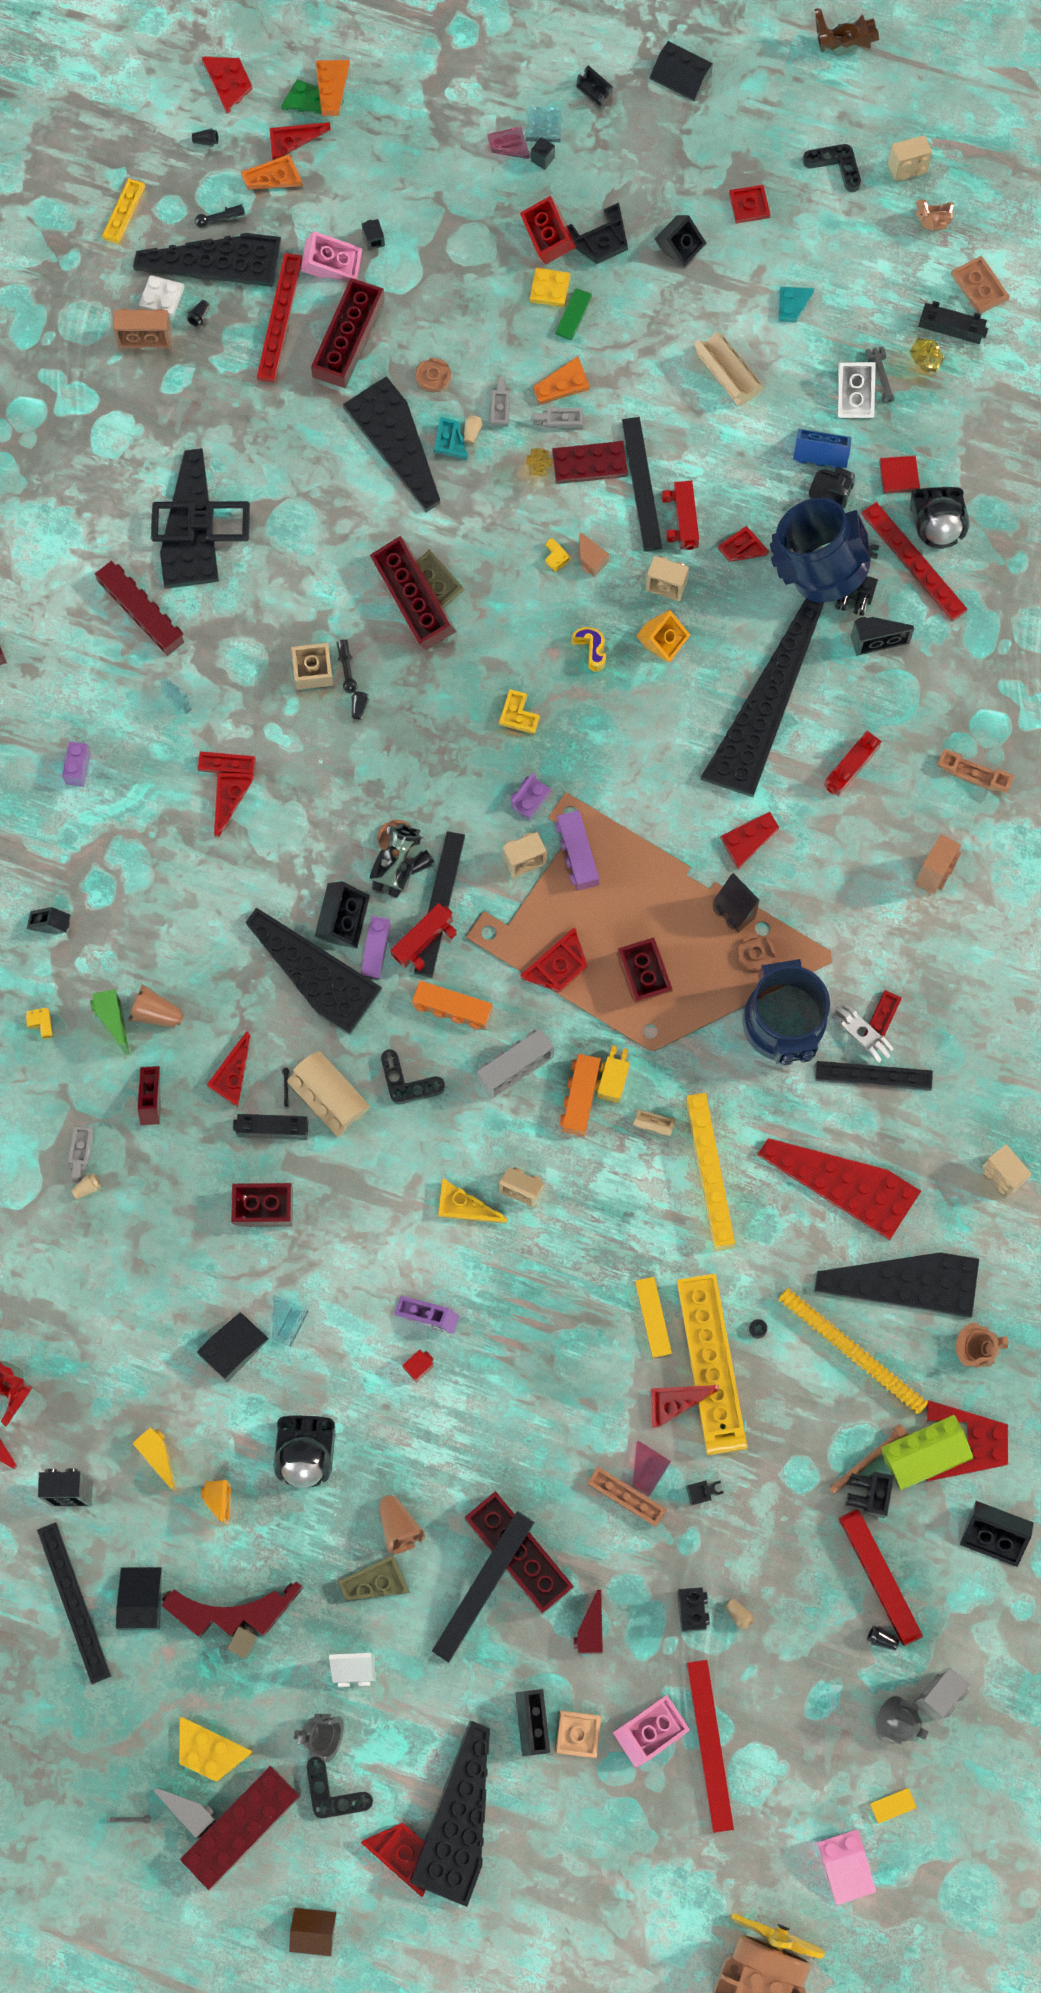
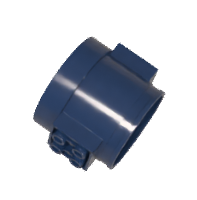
M812 498L795 505L781 518L776 533L772 534L770 548L773 553L771 557L773 567H777L778 576L780 579H783L785 585L794 583L798 592L808 600L831 602L841 599L855 591L865 580L869 572L871 558L868 533L858 511L854 510L845 513L842 506L832 499ZM825 544H828V545L825 546L824 548H822V549H820V550H817V551H814L815 549L819 548L820 546H823V545H825Z
M800 959L762 965L758 975L759 984L750 995L743 1013V1029L746 1038L758 1053L766 1058L775 1060L776 1064L781 1063L782 1066L793 1064V1061L809 1062L815 1057L819 1049L818 1044L826 1030L827 1017L830 1011L828 990L815 973L801 966ZM776 985L797 987L809 994L816 1002L820 1013V1025L810 1033L802 1036L790 1037L778 1034L762 1021L757 1009V997L766 989Z

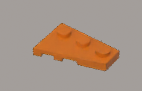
M290 154L241 172L248 190L303 186Z
M578 356L533 386V391L539 405L590 390V385Z

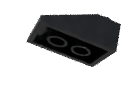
M876 617L858 618L854 621L851 632V640L856 656L910 644L914 626Z
M733 873L715 897L713 910L718 916L724 917L729 928L735 929L739 933L755 919L760 900Z
M240 1312L211 1336L197 1353L228 1383L269 1338Z
M121 1567L116 1607V1629L160 1630L162 1567Z

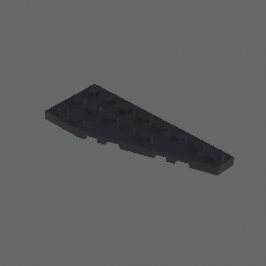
M256 907L246 921L248 928L315 1012L334 1026L351 1035L382 991V987Z
M939 1252L817 1271L814 1292L971 1318L973 1315L979 1259Z

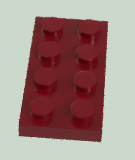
M624 441L552 448L556 484L628 476Z

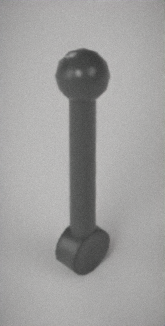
M146 1815L144 1817L108 1818L107 1822H144L149 1824L151 1817Z

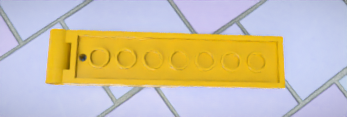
M716 1273L677 1279L694 1386L719 1385V1391L698 1403L707 1456L747 1450V1441ZM720 1425H724L725 1429H721Z

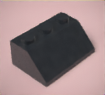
M667 41L658 55L650 79L695 101L712 76L713 63Z
M343 881L328 883L315 937L328 943L357 948L370 895Z
M975 1501L960 1545L1018 1567L1032 1537L1034 1522Z

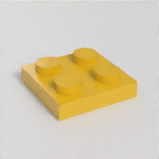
M536 268L530 302L565 307L571 273Z

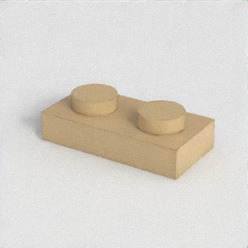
M638 1109L633 1125L644 1130L655 1131L661 1135L671 1136L675 1120Z

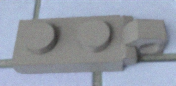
M498 378V388H493L490 426L508 427L510 391L509 388H505V378Z
M547 408L542 413L533 414V425H543V427L583 428V409Z
M74 1126L68 1169L72 1170L71 1178L75 1181H81L82 1171H86L89 1164L94 1128Z

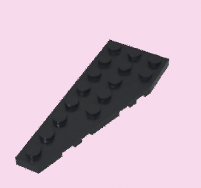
M242 233L236 237L224 236V239H206L188 242L182 246L169 245V248L136 251L133 268L136 271L273 287L281 237Z
M386 376L344 403V410L422 509L428 512L441 503L408 403Z
M202 448L184 450L172 500L193 501L196 504L195 511H206V505L209 502ZM170 509L164 535L187 534L188 509ZM195 531V539L192 542H162L160 557L165 589L219 582L215 544L206 540V531Z
M469 1721L409 1880V1883L465 1907L469 1904L483 1863V1823H485L487 1791L485 1787L488 1773L487 1755H489L490 1728L474 1721Z

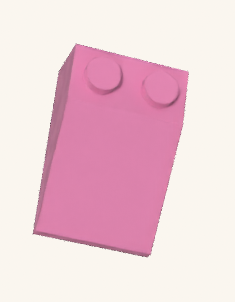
M313 231L305 241L301 271L316 277L348 281L350 278L357 279L362 248Z
M665 1695L612 1733L634 1767L637 1768L682 1737L690 1729L668 1695Z
M858 1829L815 1842L836 1905L876 1892Z

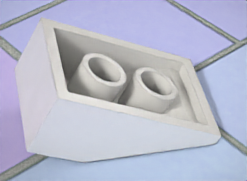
M875 362L838 363V418H874Z
M372 1653L329 1655L332 1681L334 1684L338 1683V1687H350V1683H358V1686H371L370 1682H375V1657Z

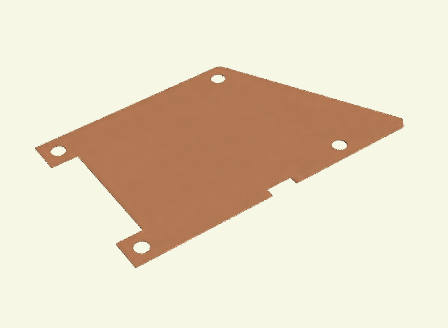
M567 792L564 793L548 818L556 823L557 816L562 815L567 807H574L577 811H580L599 876V885L577 891L576 886L571 884V868H567L565 863L566 851H562L560 848L509 925L484 911L466 936L470 941L523 973L571 929L575 928L587 968L561 992L552 991L651 1051L658 1050L746 1006L750 995L759 984V972H751L743 968L738 960L737 952L744 938L757 934L755 927L759 922H766L770 926L769 934L763 937H767L774 944L776 954L773 963L800 959L801 966L812 972L832 963L830 950L760 908L757 909L755 919L739 933L735 929L732 930L726 924L724 917L718 916L713 910L714 899L722 889V885L714 882L709 889L686 875L691 868L690 866ZM486 926H492L496 929V936L491 940L483 938L481 934L482 929ZM654 937L673 991L635 1003L619 963L617 951L618 948ZM776 985L766 989L757 997V1000L786 985ZM649 1024L654 1025L658 1031L656 1037L652 1039L646 1038L642 1033L643 1028Z

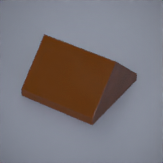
M295 1907L290 1929L289 1952L332 1956L337 1912Z

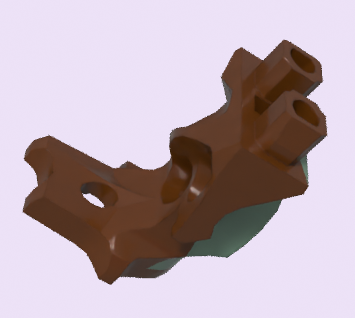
M814 9L821 52L832 51L836 55H843L854 51L859 46L870 49L871 42L879 41V33L874 18L865 20L864 16L861 15L851 24H838L834 29H829L825 23L822 10Z

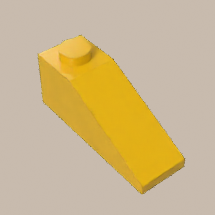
M150 1427L133 1442V1445L170 1489L174 1491L176 1485L167 1446L163 1441L165 1436L159 1429L154 1431Z

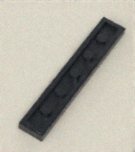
M827 1061L816 1062L815 1081L932 1090L933 1070Z

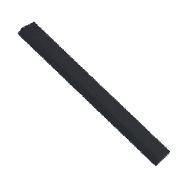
M640 417L622 419L644 551L662 549Z
M446 832L428 913L438 903L449 908L464 845V834ZM443 932L418 955L424 961L425 966L420 971L415 968L414 974L433 977Z
M517 1511L432 1650L433 1653L449 1663L533 1527L535 1523L533 1520Z
M56 1522L38 1529L37 1532L90 1682L93 1685L112 1676L58 1524Z

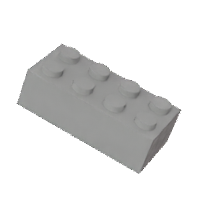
M542 1029L531 1031L526 1035V1039L521 1042L516 1041L510 1046V1050L505 1053L504 1051L500 1052L494 1057L495 1060L489 1064L486 1062L478 1068V1083L491 1100L554 1058V1046Z
M947 1668L935 1675L914 1701L913 1705L931 1720L949 1717L956 1709L954 1704L957 1701H962L969 1693L967 1688L970 1684L952 1668Z

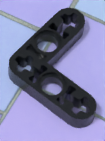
M840 144L812 149L804 153L803 165L806 168L839 164L846 190L849 192L859 190L861 178L854 152L850 145ZM829 153L832 155V158L825 159L823 155ZM851 165L853 170L847 171L844 169V166ZM851 177H852L853 183H856L855 185H853L852 183H850Z
M391 1049L385 1050L382 1053L381 1062L390 1098L394 1104H405L438 1096L444 1092L445 1082L438 1076L405 1083L398 1054ZM387 1055L395 1057L392 1059L393 1068H390L388 1060L385 1061ZM393 1072L400 1075L399 1080L396 1082L389 1080V1075ZM434 1082L442 1084L439 1086V1090H435L432 1087L429 1088V1093H426V1083H428V1087L433 1086ZM415 1086H421L423 1092L420 1095H414L412 1089ZM406 1088H409L411 1097L408 1098L407 1094L402 1095V1099L394 1097L396 1091H400L403 1094L407 1093Z
M312 1757L308 1760L307 1773L312 1808L316 1817L329 1818L363 1812L372 1807L373 1798L368 1792L331 1797L325 1761L321 1760L320 1757ZM314 1760L322 1763V1767L319 1768V1775L324 1773V1778L312 1780V1775L316 1776L315 1769H311ZM317 1781H322L325 1784L323 1793L318 1794L314 1791V1784ZM362 1795H365V1798H369L370 1802L366 1803L365 1808H363L362 1804L355 1805L356 1810H352L353 1803L350 1797L355 1796L354 1801L360 1800ZM340 1799H346L349 1802V1808L346 1811L338 1809L337 1803ZM330 1800H334L336 1813L332 1814V1809L326 1810L324 1815L321 1812H317V1807H320L321 1802L328 1806L331 1805Z

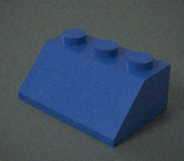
M798 428L793 460L802 464L811 462L821 467L830 465L834 469L847 468L852 437Z

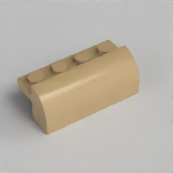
M716 332L707 342L698 340L694 344L697 349V355L737 405L750 401L765 388L724 335Z
M321 1051L313 1053L302 1060L293 1069L294 1073L287 1080L289 1085L337 1137L341 1136L352 1122L360 1120L371 1107Z

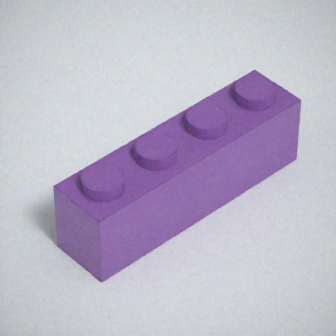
M580 811L558 815L555 828L557 834L560 833L562 837L560 846L562 851H566V866L571 868V884L576 886L577 891L598 886L599 876Z

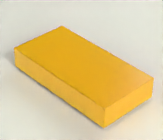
M909 1788L869 1803L878 1824L917 1808Z

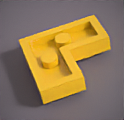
M509 689L499 725L535 734L540 715L523 711L527 694Z

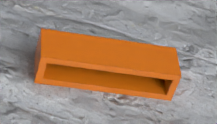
M419 981L412 1000L413 1007L419 1012L426 1013L428 1011L433 1013L435 1017L442 1019L447 1017L456 1024L465 1023L475 1030H486L493 1010L492 1003L424 981Z
M578 1054L577 1060L573 1059L571 1070L574 1071L573 1078L569 1077L567 1089H570V1094L565 1096L563 1107H566L565 1115L561 1114L559 1126H563L562 1132L585 1137L601 1058Z

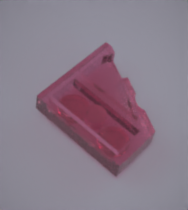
M521 126L487 134L492 153L524 159L530 158Z
M637 1441L632 1486L650 1497L671 1461L640 1441Z

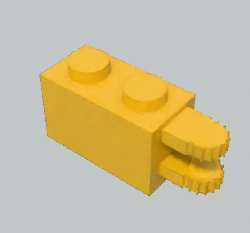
M612 1046L610 1056L607 1057L606 1062H602L600 1073L603 1075L601 1080L596 1082L595 1091L598 1092L597 1098L620 1103L630 1067V1062H626L629 1049L624 1048L621 1055L622 1058L619 1060L614 1058L617 1046Z

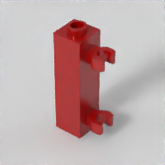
M693 481L674 482L673 491H662V503L675 501L678 525L677 531L667 530V542L679 540L680 549L693 550L699 547Z
M866 731L826 778L824 784L826 790L839 797L879 750L882 741L869 731Z
M438 903L390 950L391 956L404 968L412 963L420 971L425 965L418 955L443 931L450 939L457 935V930L450 925L453 922L452 911L447 906H442Z

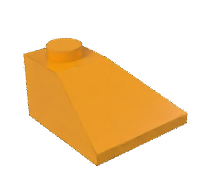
M667 610L646 622L636 637L646 649L670 663L690 637V634L672 611Z
M228 1480L206 1481L205 1487L201 1488V1499H204V1503L224 1526H229L232 1485Z

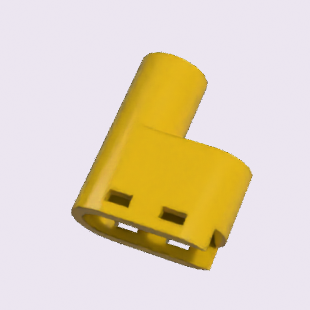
M553 538L546 542L545 546L552 553L545 559V563L557 572L570 561L571 556Z
M48 1008L26 1012L27 1028L40 1027L42 1039L53 1037Z

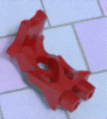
M0 1361V1395H4L8 1399V1407L1 1422L7 1427L33 1386L24 1380L21 1369L11 1363ZM4 1381H6L10 1385V1387H7Z

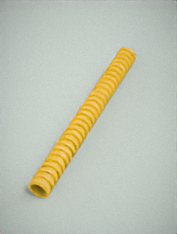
M790 1288L782 1293L778 1301L780 1303L783 1302V1306H788V1310H793L794 1315L797 1314L798 1318H802V1321L807 1322L808 1326L811 1325L813 1330L816 1329L818 1334L821 1333L823 1338L826 1337L827 1342L831 1341L832 1346H837V1350H842V1354L845 1353L847 1358L850 1357L852 1362L855 1361L857 1366L860 1365L862 1370L865 1369L867 1374L870 1373L872 1375L871 1378L875 1377L876 1382H881V1386H886L887 1391L890 1390L892 1395L895 1394L897 1399L900 1398L902 1403L905 1402L907 1407L910 1406L912 1411L915 1410V1414L918 1415L928 1404V1400L924 1401L922 1399L923 1396H918L917 1391L913 1392L912 1387L909 1388L907 1383L904 1384L902 1379L899 1380L897 1375L894 1376L892 1371L889 1372L887 1367L884 1368V1364H879V1360L876 1359L875 1361L873 1359L874 1356H869L868 1351L864 1352L863 1347L860 1348L858 1343H853V1339L850 1340L848 1335L845 1336L843 1331L840 1332L838 1327L835 1328V1324H830V1320H825V1316H820L819 1311L815 1312L814 1307L811 1308L809 1303L806 1304V1301L801 1300L800 1296L797 1297L796 1293H792Z

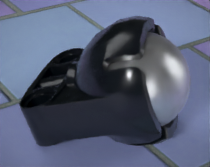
M931 487L915 489L911 492L910 510L913 513L917 534L929 547L938 549L952 547L958 543L957 538L962 540L966 536L970 524L963 498L964 491L961 488Z
M292 1415L279 1418L277 1421L273 1464L276 1477L281 1481L285 1479L286 1484L298 1488L315 1487L320 1485L321 1481L326 1482L332 1471L336 1437L335 1422L331 1418L319 1416Z

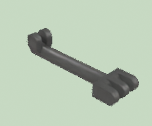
M884 346L879 347L880 353H878L877 348L872 349L873 354H871L870 349H866L868 362H875L884 390L882 402L887 403V400L893 402L894 395L882 360L886 359Z

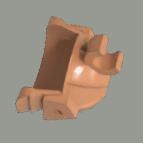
M920 199L915 203L918 209L916 214L924 228L930 231L947 229L946 225L950 224L953 219V202L927 206V201Z
M970 1323L960 1331L957 1337V1357L966 1366H975V1368L991 1367L995 1363L994 1359L999 1355V1350L1008 1348L1007 1336L997 1338L996 1334L988 1331L987 1327Z

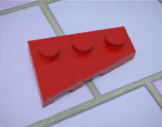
M768 812L722 835L720 839L739 870L779 830V826L771 812Z

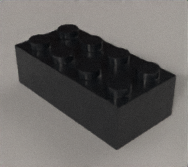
M68 1468L65 1469V1472L57 1471V1469H45V1472H39V1499L52 1507L92 1506L93 1482L82 1474L81 1471H78V1469Z

